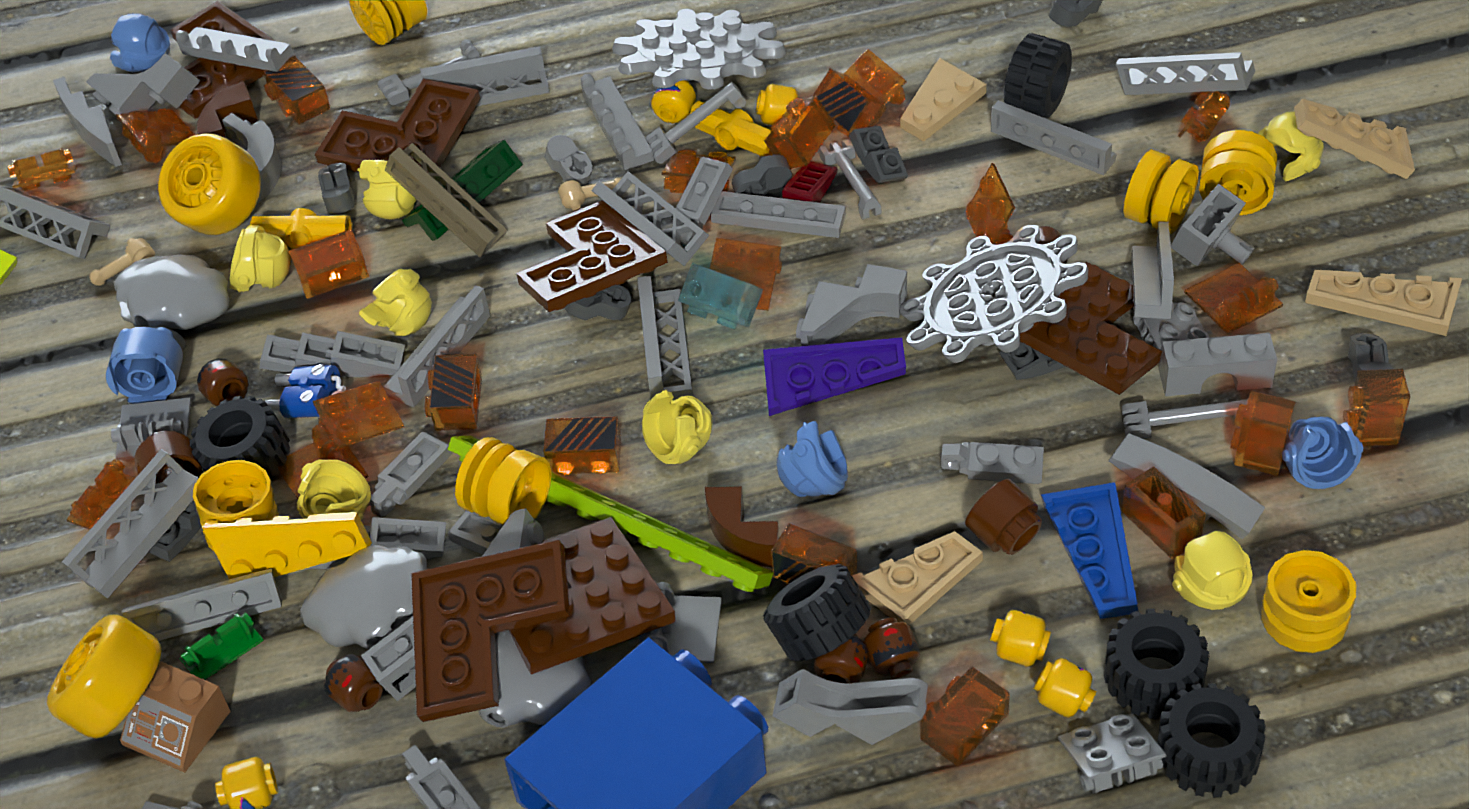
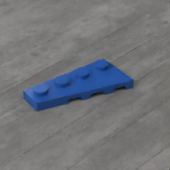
M1115 482L1041 494L1042 503L1099 618L1105 619L1130 615V613L1139 611Z

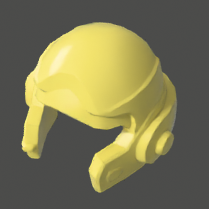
M1295 111L1286 112L1274 117L1268 126L1258 132L1259 135L1264 136L1274 146L1277 145L1291 153L1301 154L1295 161L1288 163L1283 170V180L1285 182L1300 177L1307 172L1310 173L1319 167L1324 144L1322 140L1314 136H1306L1297 129Z
M363 160L360 168L357 170L359 171L360 179L368 180L370 183L369 189L363 192V203L366 209L374 216L388 220L408 215L413 210L417 199L385 171L388 161Z
M248 225L246 229H242L232 258L229 287L240 293L242 291H249L250 286L253 284H261L262 288L269 287V289L279 286L285 280L291 264L290 252L285 242L278 236L267 234L264 228L259 225Z
M401 268L390 274L373 290V294L377 299L361 309L359 315L373 326H387L390 328L389 331L395 333V336H407L416 333L426 324L431 314L432 301L428 291L419 282L420 276L412 269L404 270Z
M664 390L656 394L645 405L643 409L642 433L648 448L660 461L665 464H682L690 460L706 445L712 431V415L710 410L699 399L693 396H681L676 400H672L674 398L672 392Z
M322 459L316 460L313 463H307L302 468L300 477L302 481L297 490L300 493L297 509L303 519H308L309 515L357 512L362 520L363 514L370 503L371 492L367 480L358 470L340 460Z
M1214 531L1208 535L1193 539L1187 544L1184 555L1175 557L1173 588L1185 600L1198 607L1210 610L1231 607L1246 596L1252 585V570L1248 554L1242 550L1234 538L1225 532Z

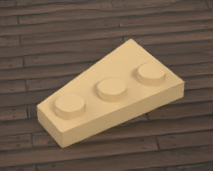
M939 58L901 116L900 128L922 141L927 140L986 94V84Z
M954 531L915 548L914 554L895 562L893 559H889L880 563V568L865 575L860 572L852 577L870 603L888 617H894L897 621L910 625L983 561V552Z

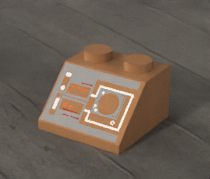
M159 661L148 687L126 716L120 742L123 746L185 773L231 711L218 685Z

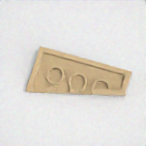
M1301 99L1294 107L1297 129L1306 136H1314L1323 140L1331 147L1349 152L1363 162L1368 161L1377 165L1389 174H1396L1407 179L1415 171L1406 128L1396 126L1393 130L1387 129L1385 122L1375 119L1371 123H1366L1361 120L1360 115L1351 112L1346 116H1341L1336 108Z
M1314 270L1305 303L1447 336L1462 278L1449 277L1448 282L1432 281L1431 276L1416 275L1415 280L1395 279V274L1380 273V276L1369 278L1363 277L1361 272Z

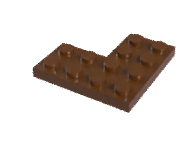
M218 1L170 29L174 40H176V33L179 30L186 31L189 34L195 27L276 41ZM198 58L184 68L199 79L200 82L181 103L179 108L194 119H197L204 106L216 94L241 81H244L247 87L266 74L264 71L269 70Z
M423 78L397 122L342 110L314 154L317 163L325 165L345 163L347 170L359 172L357 169L360 168L363 160L388 161L390 154L398 147L404 150L413 143L441 168L480 100L479 91ZM410 156L419 166H421L419 162H417L412 156Z
M602 200L547 222L548 235L568 252L516 274L519 285L548 312L561 310L568 304L582 298L592 297L597 292L613 285H621L626 280L642 273L652 272L656 267L668 263L666 251Z
M1085 262L1088 267V280L1083 285L1063 291L1057 297L1063 299L1067 305L1066 317L1057 323L1035 322L1031 329L1020 333V342L1031 346V348L1120 395L1160 363L1162 351L1111 325L1134 307V302L1132 301L1134 298L1133 285L1100 269L1096 265Z
M612 517L542 541L545 543L560 539L564 545L570 616L508 631L528 671L532 675L675 623V610Z
M560 539L411 573L417 717L422 722L499 706L495 633L570 616L565 548Z

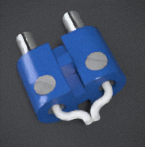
M335 365L297 366L292 370L291 374L276 375L275 383L277 386L291 387L284 388L280 399L265 400V402L271 407L273 412L280 411L284 418L324 417L327 415L335 398L343 395L346 388L341 386L340 372Z

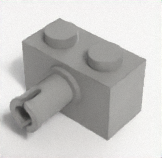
M1217 184L1182 224L1171 244V248L1197 267L1213 248L1215 250L1217 248L1221 249L1238 261L1240 265H1243L1255 247L1232 233L1231 227L1246 203L1220 184Z

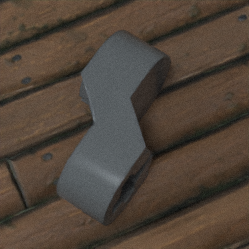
M1055 0L1049 17L1061 26H1077L1088 14L1098 12L1103 0Z
M779 154L762 157L754 168L738 172L733 177L731 184L734 193L766 196L769 190L785 186L792 178V173L784 156Z
M345 163L331 164L319 170L318 178L322 198L328 214H340L352 209L355 206V198Z
M613 285L597 292L592 297L582 298L568 304L565 310L570 315L582 320H588L596 316L610 320H620L627 315L632 297L626 288L620 285Z
M1356 333L1350 337L1348 359L1352 362L1355 383L1358 371L1394 370L1389 363L1387 344L1382 338L1369 333ZM1392 373V374H1389V375H1387V376H1385V377H1382V378H1380V379H1378V380H1375V381H1373V382H1371V383H1368V384H1366V385H1364V386H1361V387H1359V388L1362 389V388H1364V387H1366V386H1369V385H1371V384H1373V383H1376V382H1378V381H1380V380H1383V379H1385V378H1387V377H1390V376L1393 375V373ZM1391 380V381H1388V382H1386V383H1384V384H1381V385H1379V386H1376V387H1374V388H1372V389H1369V390H1367L1366 392H1370V391H1372V390H1374V389H1377V388L1382 387V386H1384V385H1386V384H1389V383L1392 382V380ZM1389 387V388H1387V389H1385V390H1382V391H1380V392H1378V393H1376V394H1380V393H1383V392H1385V391H1387V390H1390L1391 387Z

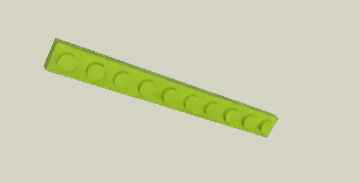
M471 435L452 436L447 450L460 455L459 460L463 462L468 451L480 439ZM551 472V485L546 499L550 503L564 507L567 505L577 509V515L589 520H604L612 517L622 534H628L629 532L637 536V541L644 546L664 548L670 551L669 556L677 561L685 563L692 561L701 565L700 570L705 574L714 577H721L723 575L732 579V585L743 591L753 592L754 589L770 585L774 572Z

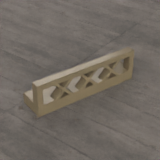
M413 143L404 150L398 147L390 154L385 171L480 258L506 235L508 230ZM410 156H412L417 162H419L421 166H419ZM437 181L443 184L445 188H443ZM461 203L467 206L469 210H467ZM485 225L491 228L495 232V234L491 232Z

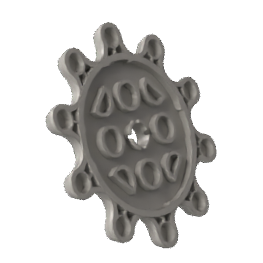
M681 9L677 12L675 20L663 19L653 21L641 19L636 22L634 33L637 36L619 37L614 40L612 46L614 54L629 55L621 59L619 65L620 73L626 75L642 72L653 73L652 84L658 88H669L682 80H695L700 83L702 88L718 89L724 85L723 78L726 76L763 77L766 75V68L761 61L762 59H779L786 55V49L782 42L769 40L777 35L773 23L744 24L740 12L737 10H727L714 17L713 14L707 12L695 14L691 9Z
M1027 225L1018 230L1015 236L1004 244L994 245L987 236H979L972 239L966 246L967 255L963 260L953 265L934 264L923 272L924 280L932 286L928 293L909 299L901 305L900 313L908 321L924 320L920 326L908 334L906 339L908 344L915 350L921 351L938 342L947 341L942 349V353L952 363H959L965 360L969 353L981 344L983 346L995 344L996 347L1005 353L1016 350L1020 345V333L1031 329L1035 322L1057 323L1063 320L1067 314V305L1063 299L1057 298L1058 295L1067 289L1083 285L1088 280V267L1085 263L1063 264L1077 252V238L1074 235L1067 234L1048 244H1038L1040 241L1039 227Z

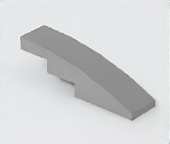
M65 77L53 80L67 116L81 138L97 154L115 167L122 165L101 106L89 108L83 91L71 94Z
M337 331L336 339L302 333L300 341L267 334L259 368L291 373L297 366L335 365L340 372V377L394 375L401 366L405 345Z
M1130 433L1127 434L1109 459V462L1150 493L1152 491L1155 467L1168 506L1169 503L1158 471L1164 478L1172 502L1173 499L1165 478L1170 481L1177 502L1178 499L1173 485L1178 489L1184 507L1185 504L1181 492L1186 496L1190 511L1204 522L1212 516L1241 539L1249 534L1265 509L1264 506L1234 485L1202 466L1162 446Z
M372 517L371 526H364L371 539V545L378 544L387 548L405 545L415 552L422 553L426 559L443 556L446 522ZM351 556L305 569H330L331 567L341 565Z

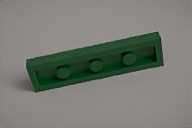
M504 139L485 148L451 179L476 202L480 203L523 164ZM461 203L467 210H469L467 206ZM422 204L418 205L402 219L407 228L419 224L431 241L437 240L449 230Z

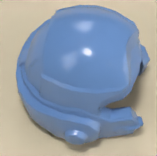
M139 13L123 15L119 17L112 30V42L120 49V52L114 50L110 54V59L113 66L133 73L146 71L159 61L164 53L169 54L170 39L167 32L158 26L154 19Z
M1330 417L1299 419L1292 424L1287 434L1282 457L1294 480L1308 488L1325 489L1341 484L1353 473L1360 462L1363 444L1354 436L1352 428L1347 422L1338 425Z
M815 421L810 423L803 422V426L797 431V443L794 447L787 444L784 449L781 448L779 450L776 466L779 479L796 496L835 495L845 487L848 469L840 444L833 430L819 435L818 424Z

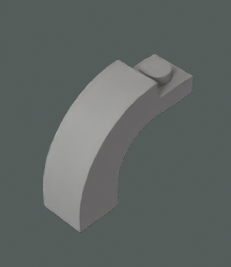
M231 113L222 119L229 140L245 149L254 158L259 168L261 190L258 204L273 190L280 178L282 164L272 131L266 123L259 120L252 125L249 121H243Z

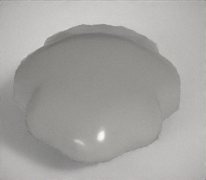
M192 255L152 256L141 259L125 268L122 274L114 281V287L117 292L116 300L121 302V317L125 321L133 323L135 327L155 328L161 326L171 330L191 329L215 320L227 311L230 303L228 295L229 283L224 274L209 268L206 261Z
M375 544L357 551L344 563L331 567L319 578L316 587L304 599L300 609L304 624L320 634L328 644L334 647L358 644L370 649L413 616L411 573L426 570V558L422 553L415 552L405 545L387 548L383 545Z
M506 630L495 633L499 706L478 710L486 723L499 728L522 722H532L544 726L593 684L584 668V656L531 675L510 632Z

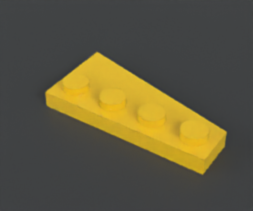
M357 512L309 515L308 519H290L289 516H276L272 521L254 522L253 518H240L235 523H220L219 520H206L202 527L229 579L272 568L274 577L351 556L372 544Z

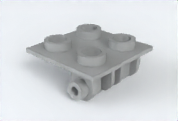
M1172 302L1171 319L1138 318L1135 315L1133 316V322L1137 326L1142 339L1161 350L1162 341L1209 338L1190 304Z
M191 397L122 405L120 424H118L117 428L111 429V439L113 443L117 442L116 460L134 458L140 444L150 435L159 431H175L188 437Z
M666 582L657 583L675 610V623L640 635L639 645L649 637L671 656L684 649L693 654L701 663H714L721 597L674 596L670 584Z
M1133 713L1114 716L1108 721L1092 726L1078 727L1072 732L1058 736V740L1084 774L1080 776V782L1085 792L1092 790L1093 793H1098L1101 790L1113 787L1112 780L1116 786L1122 785V773L1128 783L1133 782L1134 778L1137 780L1146 776L1156 775L1157 770L1163 768L1161 758L1166 757V753Z

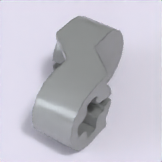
M557 135L552 137L548 141L545 158L551 170L559 172L564 182L574 180L578 181L581 186L586 185L592 172V163L586 152L578 150L574 142L567 136Z

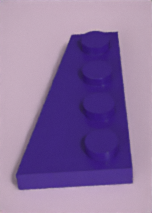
M902 337L763 350L769 416L906 374Z

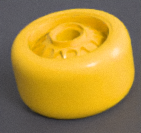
M211 133L197 134L180 142L165 159L158 180L159 198L167 214L178 223L206 235L224 234L239 227L253 212L261 190V176L254 158L237 144L222 136Z
M112 614L103 617L83 636L58 672L47 697L49 712L61 722L87 737L100 738L106 736L125 719L148 687L161 658L162 650L159 641L153 635L120 615Z

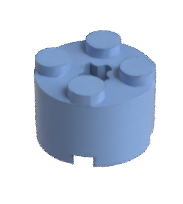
M136 327L121 330L114 343L106 370V381L111 391L117 396L119 392L128 397L127 402L132 404L166 400L167 396L176 389L183 361L182 349L173 338V333L163 327L156 329Z

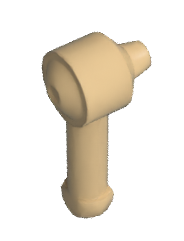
M614 178L613 181L602 183L613 190L621 178ZM574 180L564 182L558 190L563 206L573 211L579 210L585 202V198L597 196L591 191L596 184L581 186L578 181Z
M130 238L127 242L126 254L99 270H93L89 276L90 281L94 285L101 286L106 280L120 273L135 261L155 256V251L145 239Z

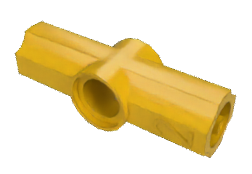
M695 102L691 107L690 114L705 102ZM718 108L694 127L713 135L717 143L727 150H734L739 146L762 157L775 155L781 142L779 133L755 124L751 116L741 109H734L729 113Z
M297 208L291 212L290 216H252L250 225L262 226L267 234L280 237L289 248L296 251H307L312 247L313 243H351L352 221L350 216H317L309 209Z

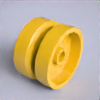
M1245 130L1223 132L1212 138L1204 148L1199 186L1202 199L1204 200L1217 184H1220L1246 203L1239 216L1252 214L1266 207L1273 198L1277 153L1274 145L1264 136Z
M1150 149L1139 161L1130 180L1124 200L1123 212L1125 218L1142 224L1151 219L1152 227L1158 229V222H1169V232L1172 234L1183 221L1192 202L1198 182V165L1181 159L1171 164L1169 155Z
M1307 550L1286 554L1274 563L1267 577L1266 592L1261 609V620L1267 633L1280 645L1294 651L1315 653L1332 648L1342 640L1348 629L1351 611L1356 599V582L1350 570L1337 558L1330 555Z

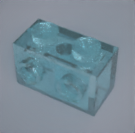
M692 263L678 301L689 305L687 312L706 319L708 313L718 316L716 323L736 330L737 324L749 328L763 289Z

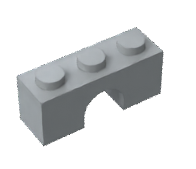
M1270 333L1162 341L1159 373L1165 396L1200 394L1203 382L1210 376L1219 373H1228L1233 376L1236 391L1272 388L1277 356Z

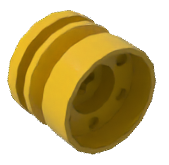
M349 0L351 11L362 30L371 40L380 45L387 44L393 38L401 35L403 29L409 30L427 18L425 0Z
M493 437L482 438L468 451L459 468L455 484L457 503L464 510L471 513L475 512L481 517H490L501 525H504L509 516L519 509L526 508L535 519L541 512L550 489V464L544 457L526 450H517L511 444L502 443Z
M234 460L214 465L201 474L194 484L192 497L200 518L201 527H203L206 520H219L220 523H235L240 518H253L254 522L272 521L274 517L279 516L278 508L274 501L271 480L266 470L256 463ZM203 531V534H204L205 540H206V542H207V544H208V547H209L211 550H213V548H212V546H211L209 540L207 539V537H206V535H205V533H204V531Z

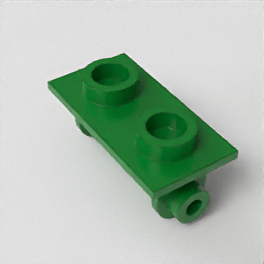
M246 612L242 615L238 613L233 615L234 618L216 629L217 633L211 636L208 634L190 647L186 646L184 648L186 652L180 655L179 660L190 674L206 680L264 641L252 626L254 623Z

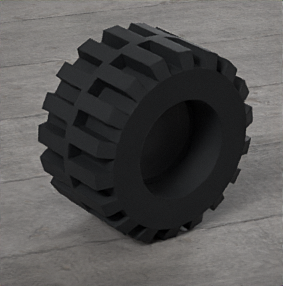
M1027 34L1016 48L1007 70L1004 84L1005 103L1048 119L1059 106L1068 85L1072 67L1070 45L1066 42L1038 34Z
M242 396L234 397L231 401L226 399L220 402L219 406L211 407L207 411L208 414L205 417L201 416L197 421L198 427L192 430L191 436L193 439L190 440V447L193 448L192 454L201 464L204 472L212 466L226 461L245 460L258 464L266 470L269 477H275L279 472V466L285 465L287 461L285 455L290 453L289 436L275 413L264 400H256L253 396H247L245 399Z
M837 564L815 569L791 582L773 598L764 611L763 619L787 657L791 661L795 660L796 662L820 657L844 644L859 631L869 618L871 606L847 567Z
M1146 609V614L1142 615L1139 611L1130 613V620L1122 618L1117 622V629L1113 628L1111 630L1109 642H1107L1104 679L1105 683H1108L1110 695L1112 697L1118 696L1117 703L1121 707L1125 708L1129 705L1132 707L1131 713L1140 716L1141 712L1149 714L1148 718L1157 719V715L1162 714V711L1165 710V704L1170 698L1175 700L1176 692L1181 689L1190 692V686L1200 684L1201 688H1204L1209 651L1207 650L1208 643L1206 638L1200 636V629L1196 624L1189 626L1187 624L1188 618L1180 615L1178 618L1172 616V611L1165 609L1163 613H1156L1155 609ZM1155 657L1168 661L1174 667L1157 670L1144 666L1138 660Z
M1208 683L1207 688H1201L1200 684L1190 686V692L1181 689L1176 692L1175 700L1170 698L1165 704V710L1161 714L1157 743L1166 753V757L1161 758L1163 768H1166L1165 775L1171 781L1178 779L1179 788L1187 791L1190 787L1196 790L1195 795L1204 797L1205 792H1211L1213 798L1222 797L1223 791L1226 790L1230 795L1239 792L1240 785L1246 787L1251 783L1252 776L1256 775L1259 769L1266 737L1264 734L1266 726L1264 719H1259L1260 710L1256 705L1249 706L1250 698L1242 693L1237 696L1234 694L1235 689L1226 686L1225 690L1217 688V683ZM1201 732L1214 733L1223 737L1230 745L1221 748L1207 747L1195 741L1191 736Z

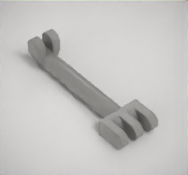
M466 39L460 44L463 56L443 64L479 58V52L472 42ZM395 73L379 80L378 87L391 105H397L410 99L408 91L419 86L422 81L421 73L400 80Z
M731 82L665 133L659 126L645 139L653 151L655 161L663 163L677 152L673 143L728 100L736 108L744 107L746 100L738 87Z
M849 138L841 141L843 148L837 142L830 143V152L825 145L819 146L818 153L823 163L829 166L837 163L860 198L858 209L861 219L869 218L870 209L874 216L882 214L881 205L850 160L856 158Z
M1248 400L1148 412L1146 401L1128 403L1121 408L1124 417L1123 423L1126 428L1125 436L1130 433L1142 439L1152 438L1150 426L1234 416L1235 427L1239 430L1247 429L1250 426Z

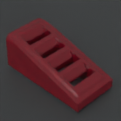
M807 160L786 184L782 191V197L784 199L820 203L837 174V167Z

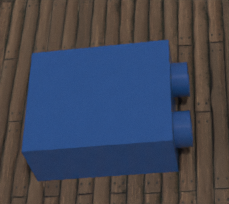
M648 637L509 754L504 761L516 802L524 809H728L767 773L763 736L768 732V725L757 707L745 697L736 695L727 702L710 688L712 680L708 671L693 654L681 649L674 656H671Z

